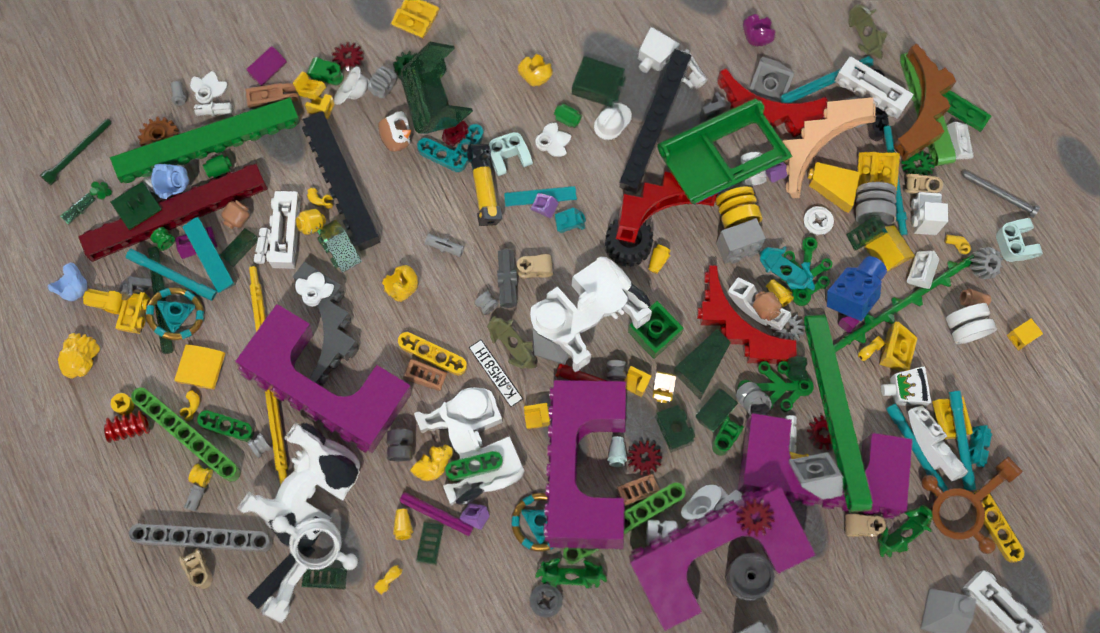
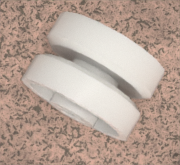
M987 303L968 306L946 317L949 328L956 329L952 333L955 344L972 342L988 336L997 330L994 320L986 319L991 314Z

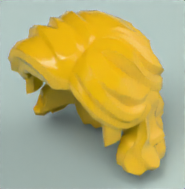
M80 333L69 334L68 338L64 340L63 349L59 352L57 358L59 368L64 376L73 379L77 376H85L93 366L92 358L100 351L96 340L90 336L87 337L86 334H83L82 337Z
M446 444L443 447L432 446L429 450L431 459L423 454L421 460L417 461L410 468V472L424 481H432L439 478L444 473L448 461L453 454L452 447Z

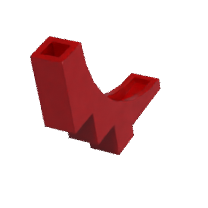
M727 69L721 70L717 83L726 93L727 100L731 104L730 110L750 100H760L764 105L763 115L770 125L775 128L785 123L786 130L789 133L791 132L793 137L802 134V128H805V121L825 119L824 109H827V102H829L826 97L800 104L774 102L759 97L745 89L733 78Z
M664 172L660 186L644 183L641 197L624 194L620 206L616 239L635 243L639 229L650 216L672 206L692 204L672 173ZM718 193L696 204L714 206Z
M709 265L707 272H704V283H707V290L704 291V301H702L700 308H697V319H700V325L721 326L720 338H723V343L744 345L743 354L744 357H747V363L768 362L769 364H779L785 361L788 364H794L797 360L796 340L781 339L765 334L743 320L730 306L722 291L717 265Z

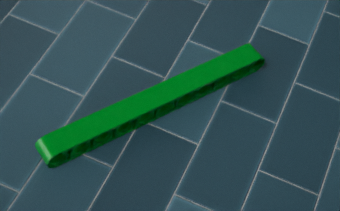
M825 314L805 316V332L837 467L842 474V486L847 509L849 512L871 510L872 498L827 317Z

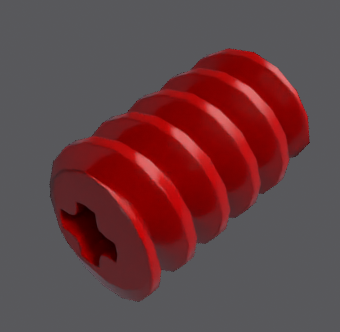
M141 410L138 411V417H135L134 413L130 412L129 419L125 414H122L121 421L117 416H114V422H111L110 418H106V424L104 425V434L108 443H111L112 439L119 441L120 437L127 439L128 436L133 438L136 434L142 436L144 432L146 434L150 433L149 421Z

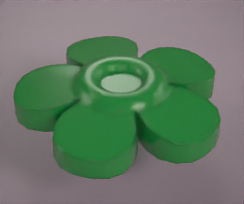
M91 183L92 188L89 190L91 195H97L100 200H104L106 196H111L112 191L108 189L107 183Z

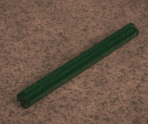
M155 246L149 247L147 249L148 258L161 264L159 249ZM150 270L153 295L164 289L163 276ZM166 297L161 298L159 301H166ZM156 303L157 324L165 331L170 332ZM159 336L161 352L163 354H171L173 352L172 340Z

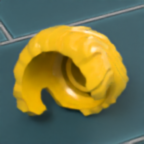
M535 54L532 58L525 57L517 68L520 76L531 86H540L546 83L553 74L551 64H546L543 56L540 54Z
M408 265L396 267L394 274L391 276L386 275L383 278L384 292L395 301L402 302L406 300L418 287V277L415 271Z

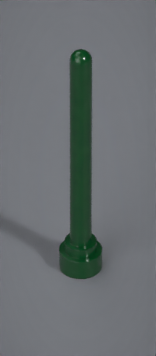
M105 119L55 167L47 171L44 170L40 174L41 178L50 186L57 181V174L111 125V120Z

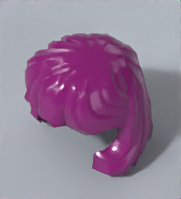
M754 14L744 19L743 30L749 44L755 47H762L774 41L775 30L771 29L772 21L770 18L759 19V15Z

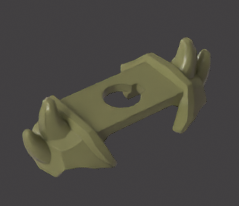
M862 4L855 5L849 12V27L855 25L864 46L859 44L858 48L867 55H874L878 59H882L883 43H885L887 32L878 31L871 17L877 9L869 11ZM866 26L873 29V33L868 37L864 35Z
M493 316L487 326L493 344L497 339L501 340L515 359H509L508 363L520 369L536 368L537 365L533 363L536 357L532 355V342H524L511 326L514 320L505 321L497 318V316ZM509 337L517 339V347L514 348L510 345Z

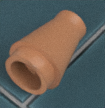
M967 289L961 292L960 303L965 307L980 303H987L989 306L991 296Z

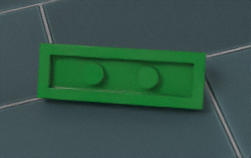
M951 90L942 95L947 98L950 104L947 112L979 132L983 130L992 117Z

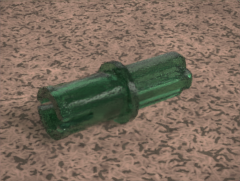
M87 193L78 202L72 203L73 205L60 217L69 225L81 213L84 214L83 211L95 201L94 196Z

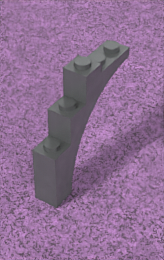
M303 262L293 275L295 282L299 278L307 280L312 273L319 271ZM324 274L325 284H333L334 290L329 297L322 298L317 305L323 321L324 339L320 358L309 379L318 385H324L327 382L328 374L332 369L338 367L340 358L348 361L358 351L356 340L342 332V330H346L349 327L351 317L348 312L335 304L342 299L344 290L340 284Z

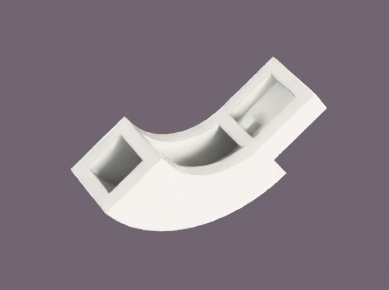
M739 277L728 290V294L734 303L747 315L764 326L768 324L778 330H782L791 317L789 311L781 308L780 315L770 321L761 319L753 308V302L756 300L755 296L758 294V291L754 284Z

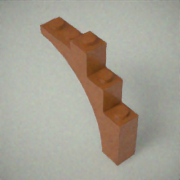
M917 43L910 48L906 56L913 65L919 79L921 106L914 125L909 131L898 138L894 144V149L897 153H900V157L904 161L940 139L944 130L941 123L936 120L945 115L950 108L947 98L942 95L950 91L956 83L954 75L946 67L939 71L937 65L929 59L925 50L920 48Z

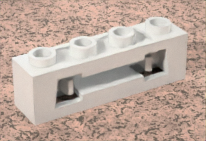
M851 56L835 79V82L841 87L849 89L856 96L862 98L873 97L876 107L897 119L914 95ZM854 67H857V68H859L860 70L864 71L865 74H863L862 72L858 71V70L855 69ZM892 88L902 95L900 96L897 93L891 91L890 89Z
M275 191V196L271 199L273 215H270V226L272 230L268 234L270 251H267L266 258L272 268L295 269L298 241L296 218L300 213L301 203L298 192ZM282 211L284 213V216H288L286 232V242L288 243V249L286 247V244H282L284 221L282 217Z
M985 571L977 572L962 588L969 597L977 599L976 604L1005 633H1047L1042 628L1041 622L1036 618H1032L1027 613V609L1021 603L1016 602L1011 597V593L1006 588L1001 587L991 573ZM990 596H992L1015 620H1019L1021 624L1017 623L1016 625L992 600L988 601L986 597L989 598Z

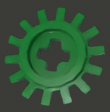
M921 150L920 154L916 153L908 158L907 161H901V164L906 165L902 168L903 170H908L906 174L928 176L927 172L931 175L933 173L930 168H935L933 164H929L934 162V160L927 159L930 156L929 153L923 156L924 150ZM920 160L922 162L921 165L923 166V168H916V164L914 163V161L918 162Z

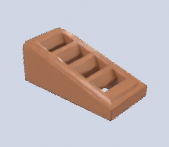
M410 359L402 379L440 391L447 373ZM413 367L417 368L415 374L411 375ZM424 370L422 378H419L420 371ZM428 372L432 373L429 381H426ZM435 375H439L437 383L434 384Z
M653 474L621 485L616 488L619 498H624L625 508L660 491ZM646 481H650L653 491L649 490ZM641 483L645 489V494L642 493L639 487ZM634 486H635V488H636V490H637V492H638V495H639V496H637V497L635 496V494H634V492H633V490H632V487H634ZM628 489L632 499L628 500L625 490Z

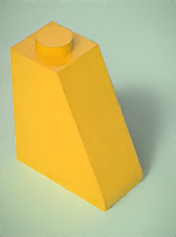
M816 162L814 167L810 168L808 172L809 186L843 211L850 212L854 205L860 172Z

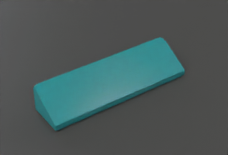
M196 217L185 224L183 229L218 294L234 286L235 283L200 218Z

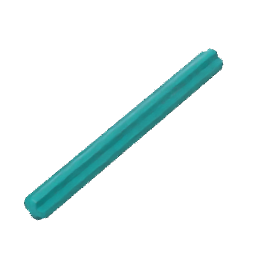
M870 56L859 60V62L867 67L873 66L874 60ZM841 69L781 95V103L790 104L836 83L835 79Z

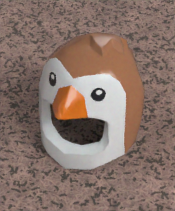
M396 112L378 123L380 138L387 149L395 152L409 146L411 130L409 129L404 112ZM399 119L402 120V121H400L399 123L394 124L395 121H397V120H399Z

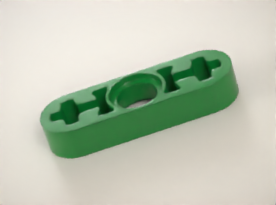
M209 410L202 411L197 418V422L202 428L240 441H249L254 435V430L248 423ZM209 416L213 421H216V425L211 422H207L205 425L203 419ZM224 421H230L231 427L227 431H222L220 428ZM246 427V430L249 432L242 437V434L235 431V428L244 430Z
M496 451L475 455L448 463L445 473L450 480L458 481L494 472L503 466V458ZM495 456L496 459H500V461H497L496 466H493L492 463L486 464V469H484V465L481 460L485 458V462L491 461V457ZM478 461L480 468L477 471H471L469 469L470 462ZM465 463L466 474H464L463 470L458 471L456 476L453 473H449V471H452L453 466L461 469L463 468L462 464Z

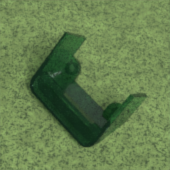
M429 42L402 68L401 81L417 133L428 134L455 127L473 112L472 108L447 105L440 79L446 73L447 67L444 59L455 49L453 45Z

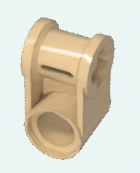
M906 174L907 188L904 190V193H938L943 187V182L936 176ZM931 180H934L936 183V187L933 190L928 185Z
M542 254L521 257L517 261V275L525 279L552 276L551 255Z
M845 515V536L876 537L884 532L886 528L884 519L879 516ZM874 522L876 526H879L876 531L874 527H871Z
M196 548L195 552L185 557H179L181 566L186 572L191 585L199 589H206L212 584L213 578L200 548ZM200 574H204L205 577L203 582L198 584V576Z

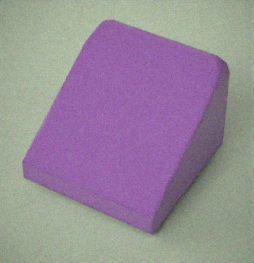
M784 162L766 170V174L772 183L787 177L786 164Z
M538 193L531 206V210L545 217L552 218L558 202L553 196Z
M468 503L460 516V520L481 530L489 518V513L484 505Z

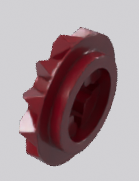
M463 120L453 121L444 129L442 140L448 146H455L456 143H461V140L466 139L465 135L469 133V126Z

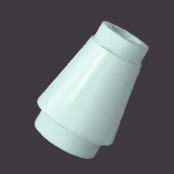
M612 437L607 458L609 465L612 467H623L627 461L623 437Z

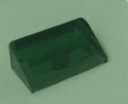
M244 228L224 249L220 257L234 267L257 243L258 237Z
M719 388L695 417L699 424L714 432L736 407L738 402Z

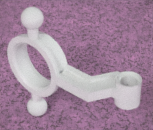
M278 516L273 520L272 527L274 531L278 533L287 532L291 535L289 546L293 557L296 559V563L281 582L277 597L271 596L268 598L263 606L262 614L280 623L284 621L290 610L288 604L294 586L307 568L322 569L329 566L336 559L341 561L343 567L347 570H353L357 567L358 558L354 554L345 555L340 552L341 534L338 528L328 520L321 518L308 519L296 527L290 525L288 519L284 516ZM320 530L328 533L334 540V546L330 553L319 559H310L303 556L299 552L297 545L300 538L307 532Z

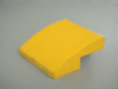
M404 0L401 8L397 9L391 25L424 38L440 9L423 0Z
M859 152L858 172H860L857 188L865 183L884 182L894 185L897 190L900 153Z
M186 344L174 381L214 390L225 352Z

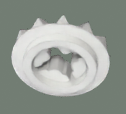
M823 207L810 208L803 219L809 233H814L817 236L820 234L825 235L832 229L834 224L831 212ZM816 218H817L818 220H823V221L821 222V226H819L818 223H816V224L814 223V224H813V222L816 220Z

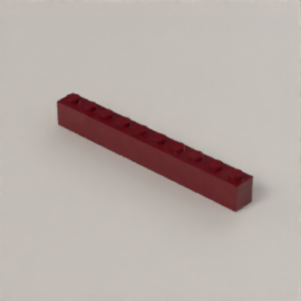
M257 164L247 165L239 171L229 172L222 178L212 179L207 184L195 186L190 191L174 195L173 198L157 202L162 210L131 230L127 228L120 218L112 223H105L102 227L95 230H88L78 237L85 256L91 262H94L149 239L152 233L160 227H165L169 231L190 222L196 217L200 218L226 207L230 201L244 200L268 190Z

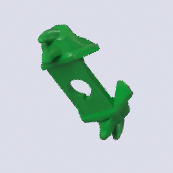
M923 505L916 509L907 510L904 512L910 517L907 522L889 535L888 527H886L878 540L880 543V556L884 557L886 554L888 557H892V552L901 553L908 551V544L925 530L931 532L932 510ZM913 529L911 536H901L904 530Z
M560 558L549 562L543 561L535 574L536 579L542 576L543 584H546L548 581L550 586L555 587L557 584L581 585L587 589L592 588V585L595 584V587L598 588L600 580L605 583L607 582L602 565L598 566L586 559L583 561L586 566L585 569L559 568L557 565L560 562ZM572 573L579 578L569 580L565 576Z

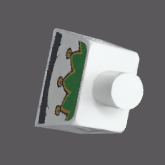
M925 367L896 373L890 378L891 384H882L881 386L882 395H893L894 404L913 407L923 405V407H926L931 403Z

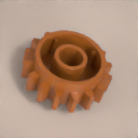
M156 117V121L149 119V124L143 123L145 128L139 129L142 135H139L138 139L142 147L178 135L179 129L172 120L168 121L164 117L161 121L159 117Z

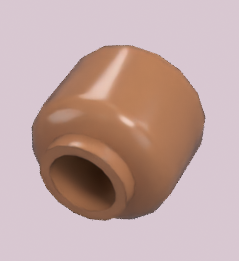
M238 200L235 202L230 201L221 213L224 219L223 223L231 229L234 226L237 228L243 227L250 217L249 208Z
M762 291L755 296L756 300L753 302V308L761 319L770 321L780 315L782 304L773 292L765 293Z

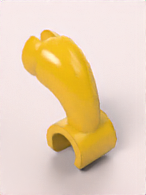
M309 188L307 190V198L311 203L317 206H324L327 209L333 207L332 203H326L328 200H333L332 196L325 195L320 199L316 188Z
M880 336L876 337L868 346L860 350L858 358L861 356V361H866L875 350L879 351L886 343Z
M193 390L186 394L190 407L182 408L179 412L180 416L189 413L185 417L187 422L193 419V414L197 411L200 404V397Z
M399 565L391 567L384 578L375 584V590L380 594L390 588L388 584L402 574V568L399 569Z

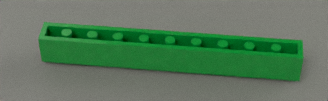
M287 98L112 156L110 160L120 183H131L136 178L151 176L155 164L184 165L192 159H202L210 153H220L228 147H238L246 141H256L261 136L267 134L274 135L279 130L285 128L292 129L299 124V119L291 98Z

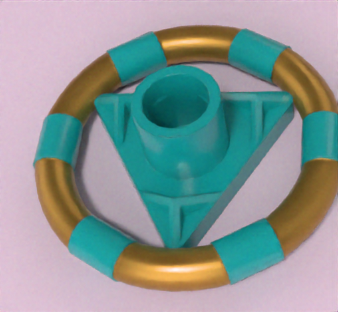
M170 287L157 292L149 300L146 307V319L150 328L160 337L168 340H183L199 330L204 320V309L199 298L189 290ZM171 294H178L186 297L193 304L159 300ZM156 303L170 332L159 327L154 320ZM196 307V321L193 326L185 331L176 333Z
M535 493L523 498L517 504L512 514L511 527L519 543L529 550L539 552L552 550L553 548H550L549 542L542 544L545 540L544 523H548L545 510H523L525 506L534 501H547L546 493ZM520 513L525 518L538 544L528 540L521 533L519 528Z

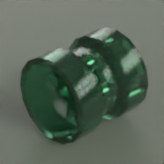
M800 356L788 358V366L790 367L788 379L792 381L808 379V371L806 370L807 358Z

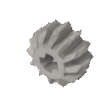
M381 66L370 79L368 90L373 95L384 98L395 86L397 74L390 68Z
M992 247L979 248L978 252L973 253L974 258L970 259L973 262V265L970 267L974 270L973 274L981 279H993L996 275L1001 274L999 269L1004 267L1001 265L1003 260L1000 257L1001 252L995 251Z

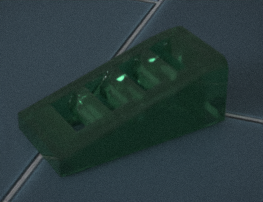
M873 216L846 235L854 251H857L888 232L880 216ZM871 225H874V227H875V229H876V232H875V233H874V231H873ZM866 228H868V230H869V232H870V234H871L870 236H868V234H867V232H866V230H865ZM861 231H862V233H863V235H864V237H865L864 240L862 239V237H861V235H860V233H859V232H861ZM854 235L857 236L860 243L856 244Z
M424 522L417 552V563L437 566L444 525ZM427 529L438 530V534L427 533ZM426 537L437 538L436 542L425 539ZM424 545L435 546V550L424 548ZM423 552L431 553L434 555L433 557L423 556Z
M330 567L322 569L307 568L303 573L302 587L345 590L347 569ZM311 571H314L313 583H310ZM320 572H322L321 584H319ZM328 572H330V582H329V584H327Z

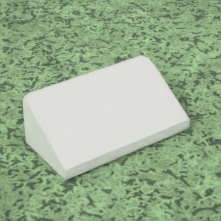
M956 121L947 125L955 149L956 160L973 158L968 125Z
M935 251L916 252L907 279L908 284L930 289L939 262V257Z

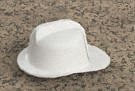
M354 67L347 79L339 87L334 97L335 104H341L347 98L358 99L365 94L370 80L360 73V67Z
M613 103L607 106L594 123L596 134L604 140H612L619 136L631 120L630 109L621 103Z
M707 485L700 488L683 506L681 510L682 517L690 521L696 518L697 520L704 518V514L715 509V506L719 503L722 497L721 489L717 485Z

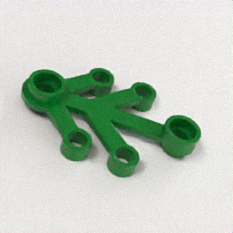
M813 237L805 238L801 244V248L805 252L803 262L811 263L812 254L818 246L816 239ZM807 242H812L813 246H809ZM792 251L784 253V258H786V255H790L792 259L789 261L801 268L795 261V254ZM825 258L821 261L820 265L810 270V272L816 277L824 271H829L833 263L830 259ZM823 263H828L829 267H825ZM785 268L781 271L782 274L784 272L788 273L789 275L792 273V271L788 268ZM821 276L817 283L814 284L815 290L808 288L791 289L793 291L792 296L794 297L793 302L798 306L807 305L811 300L812 294L828 287L830 283L829 278ZM820 280H825L826 285L821 284ZM799 294H804L805 298H800Z
M785 361L779 363L777 371L780 374H785L793 383L784 382L770 369L768 362H761L758 366L759 373L764 374L773 382L755 383L762 391H775L769 397L772 403L771 409L773 404L786 391L794 392L788 399H784L780 403V409L783 412L790 411L800 396L806 397L813 392V382L809 378L798 377ZM765 365L767 367V371H763L761 369V366ZM785 365L787 370H781L780 366ZM742 380V381L738 384L737 390H738L739 387L742 386L743 384H745V383H747V382H751V381H749V380ZM801 384H806L807 389H803L801 387ZM783 403H788L789 408H784Z

